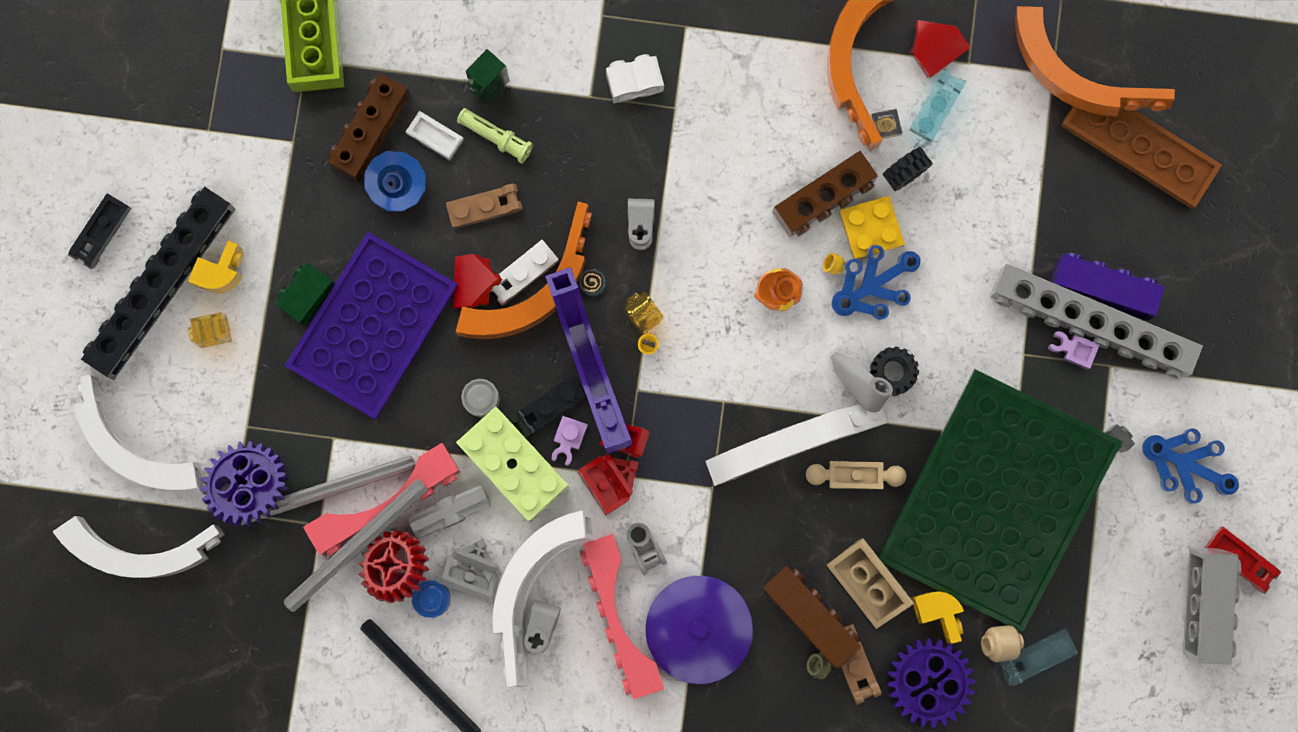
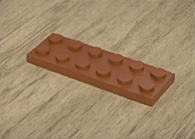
M1073 106L1061 124V127L1191 209L1197 206L1222 166L1219 162L1136 110H1126L1124 107H1120L1118 115L1115 117L1090 113Z

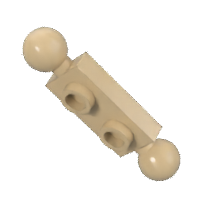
M830 461L829 470L820 464H813L806 471V478L809 483L820 485L825 480H829V488L882 490L883 481H887L893 487H899L905 483L907 478L905 470L900 466H891L887 471H883V462Z

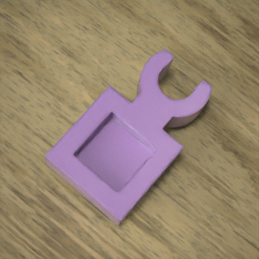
M1057 331L1053 334L1054 337L1060 339L1061 345L1055 346L1050 344L1048 347L1050 351L1055 353L1063 351L1066 353L1063 360L1086 370L1091 368L1099 344L1076 334L1073 335L1071 340H1068V337L1063 332Z
M562 416L554 442L561 445L552 453V461H556L557 456L560 453H564L567 455L565 465L569 466L571 464L572 454L570 451L572 448L580 449L588 427L587 424Z

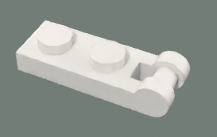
M541 240L499 274L502 281L499 286H493L491 292L494 291L498 296V302L503 306L558 263L559 259L546 243ZM506 280L512 285L507 291L501 285Z

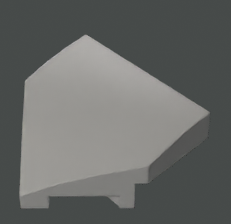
M481 539L471 546L454 550L452 555L447 557L439 583L489 602L494 591L498 576L496 571L499 569V566L492 561L485 549L487 545Z

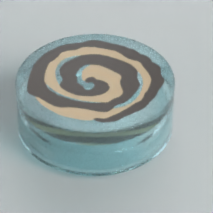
M589 269L581 275L579 284L584 294L597 296L604 291L606 281L600 271Z

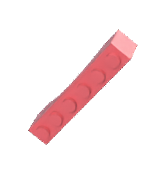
M441 443L419 456L407 482L394 496L383 504L356 514L338 515L325 513L303 528L319 555L324 556L327 554L331 557L342 547V544L355 536L416 479H420L428 488L427 492L420 497L422 501L435 493L433 489L443 484L445 487L458 479L456 475L461 471L445 445Z
M611 534L582 544L584 550L579 552L584 567L589 565L592 576L588 577L592 592L598 591L601 601L596 602L601 618L606 616L609 627L605 628L609 643L615 642L618 653L613 654L617 668H623L626 679L622 680L626 695L632 694L634 700L663 690L664 686L656 662L645 656L633 645L624 632L618 618L615 606V582L622 559L614 535Z

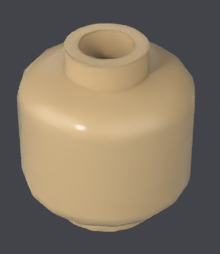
M1013 626L991 627L986 631L981 639V647L985 656L994 662L1010 661L1019 657L1021 649L1024 647V640L1022 635Z

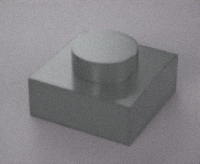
M1116 424L1105 431V433L1123 441L1118 450L1120 453L1128 451L1135 445L1131 439L1133 438L1132 434L1124 426L1120 427Z

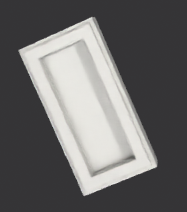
M421 111L418 112L406 130L408 136L449 161L464 140L463 137Z

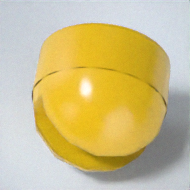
M829 253L823 261V271L831 275L842 273L844 271L843 266L845 265L844 259L838 254Z
M652 333L643 334L638 340V348L644 354H653L659 348V339ZM644 339H646L648 341L656 343L655 347H652L642 342Z

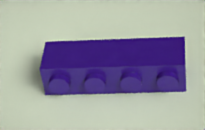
M1075 253L1063 254L1058 258L1051 280L1052 283L1119 311L1147 320L1157 315L1165 286L1157 284V280L1150 277H1142L1141 279L1132 276L1133 273L1125 269H1117L1116 271L1107 268L1108 265L1100 261H1092L1091 263L1082 260L1083 257Z

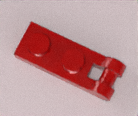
M1223 526L1218 528L1204 547L1223 549L1238 555V559L1241 562L1240 576L1263 594H1266L1270 589L1269 584L1271 581L1277 579L1281 574L1277 567ZM1260 568L1264 571L1261 578L1256 575Z

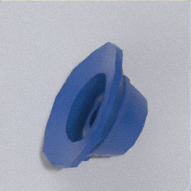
M386 151L373 158L365 170L364 189L371 201L386 211H404L417 205L426 190V173L418 160L408 154Z

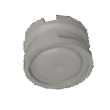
M472 380L466 384L462 391V404L468 413L475 417L483 418L494 407L498 408L499 392L493 383L488 380Z

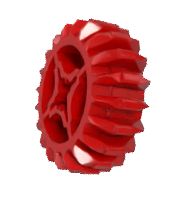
M393 530L392 533L387 531L383 533V537L378 536L375 538V544L370 543L368 545V552L361 553L365 560L358 564L364 569L358 575L364 579L361 585L367 588L369 595L381 602L385 601L392 604L395 601L399 603L404 602L405 597L413 598V590H421L418 585L419 582L427 581L423 576V572L429 571V568L424 563L430 559L424 555L427 549L420 545L421 542L418 538L413 537L407 532L402 533L399 530ZM404 549L408 556V563L406 562V554H404Z

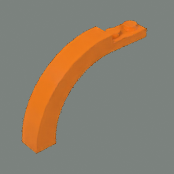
M849 0L839 15L828 48L827 75L833 101L837 110L848 107L846 109L847 116L852 123H856L859 129L858 137L864 146H868L870 151L880 146L882 138L854 83L851 69L852 45L857 32L864 22L878 9L894 0Z
M1017 6L1015 30L1021 54L1037 80L1062 101L1090 113L1117 117L1120 107H1124L1126 110L1151 108L1153 111H1164L1171 108L1175 97V89L1110 87L1089 81L1076 74L1060 60L1048 41L1043 22V7Z
M582 202L577 203L565 252L556 271L571 267L576 283L582 274L586 262L585 257L577 255V252L582 253L586 239L582 237L584 227L589 228L592 213L588 212V204ZM548 283L531 298L508 308L477 310L462 306L456 328L457 335L475 339L501 338L526 331L538 325L556 311Z

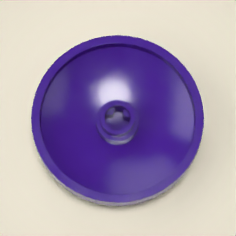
M689 576L671 583L657 595L647 614L645 632L651 655L666 673L683 682L706 684L725 678L740 666L751 646L753 625L750 611L745 601L733 587L713 577Z

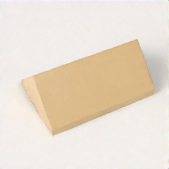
M863 538L856 541L827 564L828 568L876 629L913 604L910 597Z

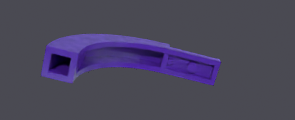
M570 267L546 275L545 277L606 452L608 454L632 445V441L599 353L572 269Z

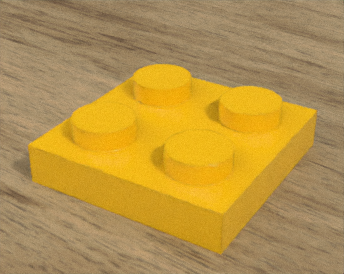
M890 196L839 210L853 259L859 260L867 257V250L873 245L881 246L884 252L905 245ZM877 248L872 250V255L879 254Z

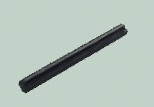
M368 619L361 625L360 630L461 732H481V729L373 620Z

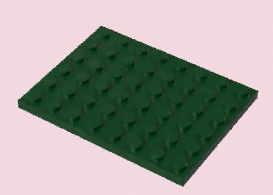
M974 368L878 558L882 563L938 591L947 593L957 600L1023 632L1123 441Z

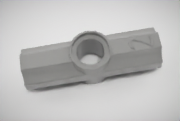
M479 485L457 496L451 495L433 504V507L408 517V520L416 538L419 539L441 528L446 529L464 521L465 517L491 505L482 485Z

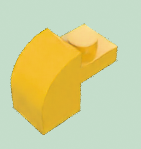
M227 241L218 265L198 257L188 282L211 293H224L232 290L242 279V276L234 270L239 268L243 261V249L238 244Z
M929 592L911 597L918 623L940 619L946 642L952 644L962 641L960 635L963 634V628L959 618L955 619L954 614L964 612L956 598L944 592Z

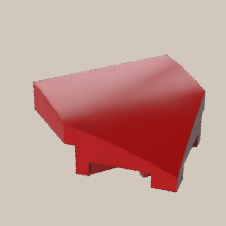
M916 20L914 46L911 48L910 53H914L913 57L927 78L933 77L971 48L956 26Z
M476 254L455 257L454 282L458 285L453 293V308L462 310V306L473 308L477 307L478 304L488 305L489 293L493 286H499L502 281L500 275L495 274L490 267V259L482 258Z
M605 455L604 457L599 456L577 471L605 516L629 501L633 493L632 489L638 462L625 461Z

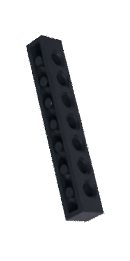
M205 186L201 191L199 190L194 194L189 209L179 215L174 230L171 234L168 233L164 236L160 243L161 248L156 255L149 257L145 264L146 269L131 282L129 293L125 298H121L116 303L114 314L109 320L107 319L101 324L96 339L89 342L84 348V355L81 358L83 362L107 378L115 380L192 272L198 257L202 258L236 210L231 203ZM203 212H208V219L203 223H198V216ZM192 233L193 240L189 244L184 245L182 242L183 237L186 234ZM172 255H177L178 260L176 264L168 266V258ZM157 276H162L161 285L153 288V279ZM145 297L147 299L146 306L143 309H137L138 300ZM130 319L131 327L127 331H122V323ZM110 341H115L116 347L114 351L107 353V344Z

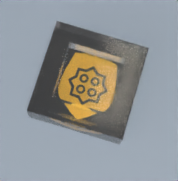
M897 109L871 114V118L882 139L902 135Z

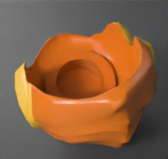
M776 268L766 271L759 278L754 297L771 311H787L793 305L800 302L804 284L798 275L787 268Z

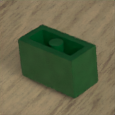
M488 49L465 71L468 78L467 83L471 87L469 89L470 92L477 99L481 100L484 98L488 103L510 81L506 65Z
M308 262L295 270L292 275L293 281L288 287L284 286L276 296L277 301L275 302V305L303 326L308 323L335 285L330 278Z

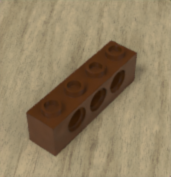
M860 150L774 206L772 213L789 238L794 234L799 237L810 229L809 225L814 221L818 220L820 223L832 215L831 210L837 206L842 209L854 200L852 196L861 192L863 195L874 188V182L878 175ZM844 177L851 178L854 181V186L845 187L841 179ZM822 191L830 192L833 200L829 202L823 201L820 193ZM806 205L811 209L812 213L804 216L799 213L798 207Z

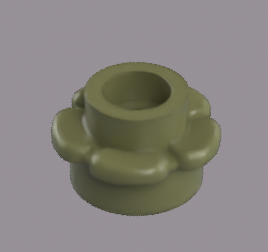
M821 653L811 655L807 662V670L814 678H826L832 668V665Z

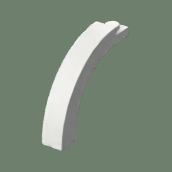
M91 374L80 376L81 384L78 385V393L81 400H84V403L74 404L76 418L89 445L109 467L129 480L160 490L190 492L200 490L203 487L198 463H155L143 459L129 450L117 438L107 421L98 378Z
M74 516L53 531L59 541L83 562L110 574L134 578H158L191 569L208 559L203 549L208 551L221 542L219 538L225 535L220 526L212 525L175 549L151 555H137L117 549L105 542L91 529L83 517Z

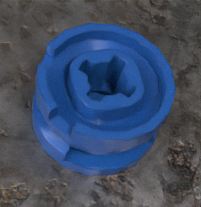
M427 580L419 584L421 590L413 591L411 602L414 610L426 618H435L443 615L450 606L451 595L449 589L445 585L440 584L439 581Z

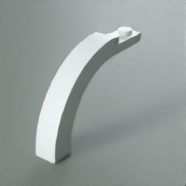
M861 404L848 408L845 407L736 447L707 460L706 464L714 486L796 454L886 424L887 421L882 408L878 412H870Z
M586 511L570 513L544 525L522 544L507 565L496 593L493 610V633L503 634L501 649L505 656L503 676L507 682V687L528 686L524 645V613L530 590L540 572L554 557L572 546L596 540L593 513Z

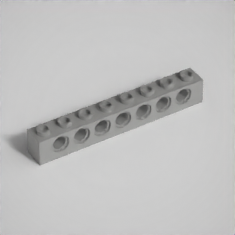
M1009 264L1001 268L990 295L1001 306L1008 308L1010 306L1020 309L1021 314L1027 317H1040L1044 319L1045 324L1051 327L1059 328L1061 326L1066 328L1072 336L1076 334L1080 337L1090 338L1093 342L1099 344L1101 348H1108L1109 346L1118 350L1117 354L1122 357L1140 359L1144 366L1152 369L1159 367L1166 370L1168 376L1176 379L1192 375L1203 345ZM1017 287H1022L1026 290V299L1018 297L1016 294ZM1041 297H1046L1051 301L1050 309H1046L1041 305ZM1066 307H1070L1075 311V319H1070L1066 316ZM1090 317H1094L1099 321L1100 327L1098 330L1090 326ZM1115 327L1120 328L1124 332L1123 340L1116 338L1114 335ZM1139 338H1144L1148 342L1147 350L1139 346ZM1164 348L1171 350L1173 354L1172 360L1164 357Z

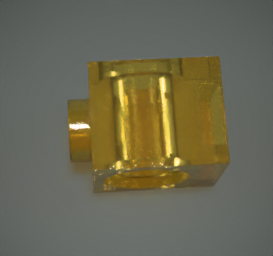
M637 292L625 301L627 305L624 307V312L641 335L648 333L664 321L663 314L646 292L641 295Z
M222 312L190 319L191 327H188L189 338L198 347L205 348L232 342L228 318Z

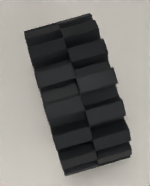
M920 146L907 153L896 163H893L882 175L892 189L897 191L921 176L933 163Z
M897 346L894 348L888 347L879 352L870 364L871 370L869 372L874 378L880 377L887 380L892 386L893 392L891 395L893 396L904 394L911 389L919 375V370L917 369L919 364L918 361L915 362V356L913 354L910 355L907 349L904 348L902 350ZM895 361L902 365L904 375L901 380L891 381L885 376L884 368L887 363Z

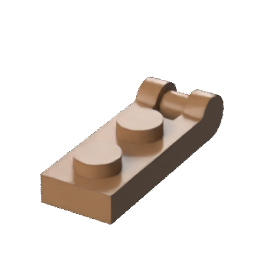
M508 184L502 188L446 202L452 228H461L523 210L522 203L518 201L516 195L518 193L517 185ZM506 197L508 204L501 206L499 199Z
M853 624L844 627L846 630L851 628L857 634ZM861 645V650L841 667L856 705L863 703L864 699L870 696L875 698L882 695ZM865 678L868 686L859 689L857 681Z

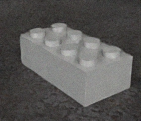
M1189 547L1183 654L1197 663L1232 665V657L1236 655V643L1233 641V634L1238 626L1235 603L1239 601V588L1236 587L1237 576L1241 572V562L1238 559V555L1223 549Z

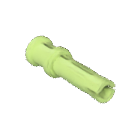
M464 108L457 118L458 123L498 145L499 151L503 153L505 151L518 158L520 163H524L531 153L533 143L524 142L514 136L515 133L511 130L505 132L467 108Z

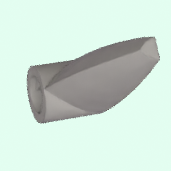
M835 352L830 358L859 403L870 412L880 411L893 392L891 384L883 378H874L862 365L843 354Z

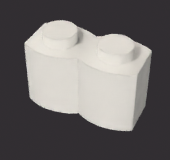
M644 54L636 57L633 62L615 61L610 64V67L606 68V77L613 103L657 94L664 90V83L656 56L650 57V55Z

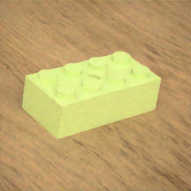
M494 407L456 442L529 523L569 488L568 484L497 407ZM510 459H515L517 461L516 468H508L507 462Z

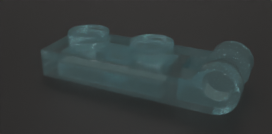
M946 69L943 70L909 131L929 142L933 141L967 82L962 78L958 80L951 76V72ZM946 84L953 88V91L950 93L942 87Z
M1062 629L1022 649L1018 658L999 663L1002 669H1006L1010 685L1015 686L1078 654L1067 630ZM1019 661H1021L1025 669L1021 672H1018L1015 666Z

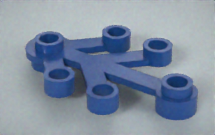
M879 245L870 246L867 250L868 260L862 286L854 291L855 278L862 271V263L857 259L848 260L845 264L846 275L842 290L836 292L831 300L833 311L840 316H849L854 311L873 315L876 319H885L889 314V309L885 304L870 305L859 301L867 295L891 300L897 305H907L911 300V295L908 291H894L882 288L881 286L903 272L916 271L921 263L919 255L913 251H905L899 255L897 264L875 277L878 262L884 257V249ZM874 248H877L879 250V256L877 258H874L872 256V250ZM909 257L914 259V265L911 267L907 264ZM852 262H855L858 266L855 272L850 270ZM900 293H904L906 296L905 301L902 303L898 300ZM844 298L849 300V305L846 308H843L841 305V301ZM880 306L884 309L882 316H878L876 313L877 308Z
M1197 429L1185 430L1183 434L1169 439H1164L1159 435L1146 438L1142 445V452L1148 460L1155 462L1161 478L1160 486L1164 491H1175L1179 486L1178 479L1171 476L1166 460L1175 464L1185 490L1184 498L1190 504L1199 503L1203 498V493L1199 488L1195 487L1190 472L1214 483L1216 491L1221 495H1231L1238 490L1239 482L1234 475H1221L1195 462L1208 456L1217 457L1222 455L1225 451V446L1221 441H1211L1205 447L1180 455L1170 449L1185 443L1188 445L1198 443L1201 435ZM1189 432L1194 433V441L1188 439ZM1155 443L1160 446L1159 453L1153 451L1152 447ZM1213 444L1218 445V453L1212 451ZM1167 479H1170L1173 482V487L1171 489H1169L1165 484ZM1227 479H1229L1232 482L1231 489H1228L1225 486V481ZM1191 491L1197 493L1195 501L1190 498Z

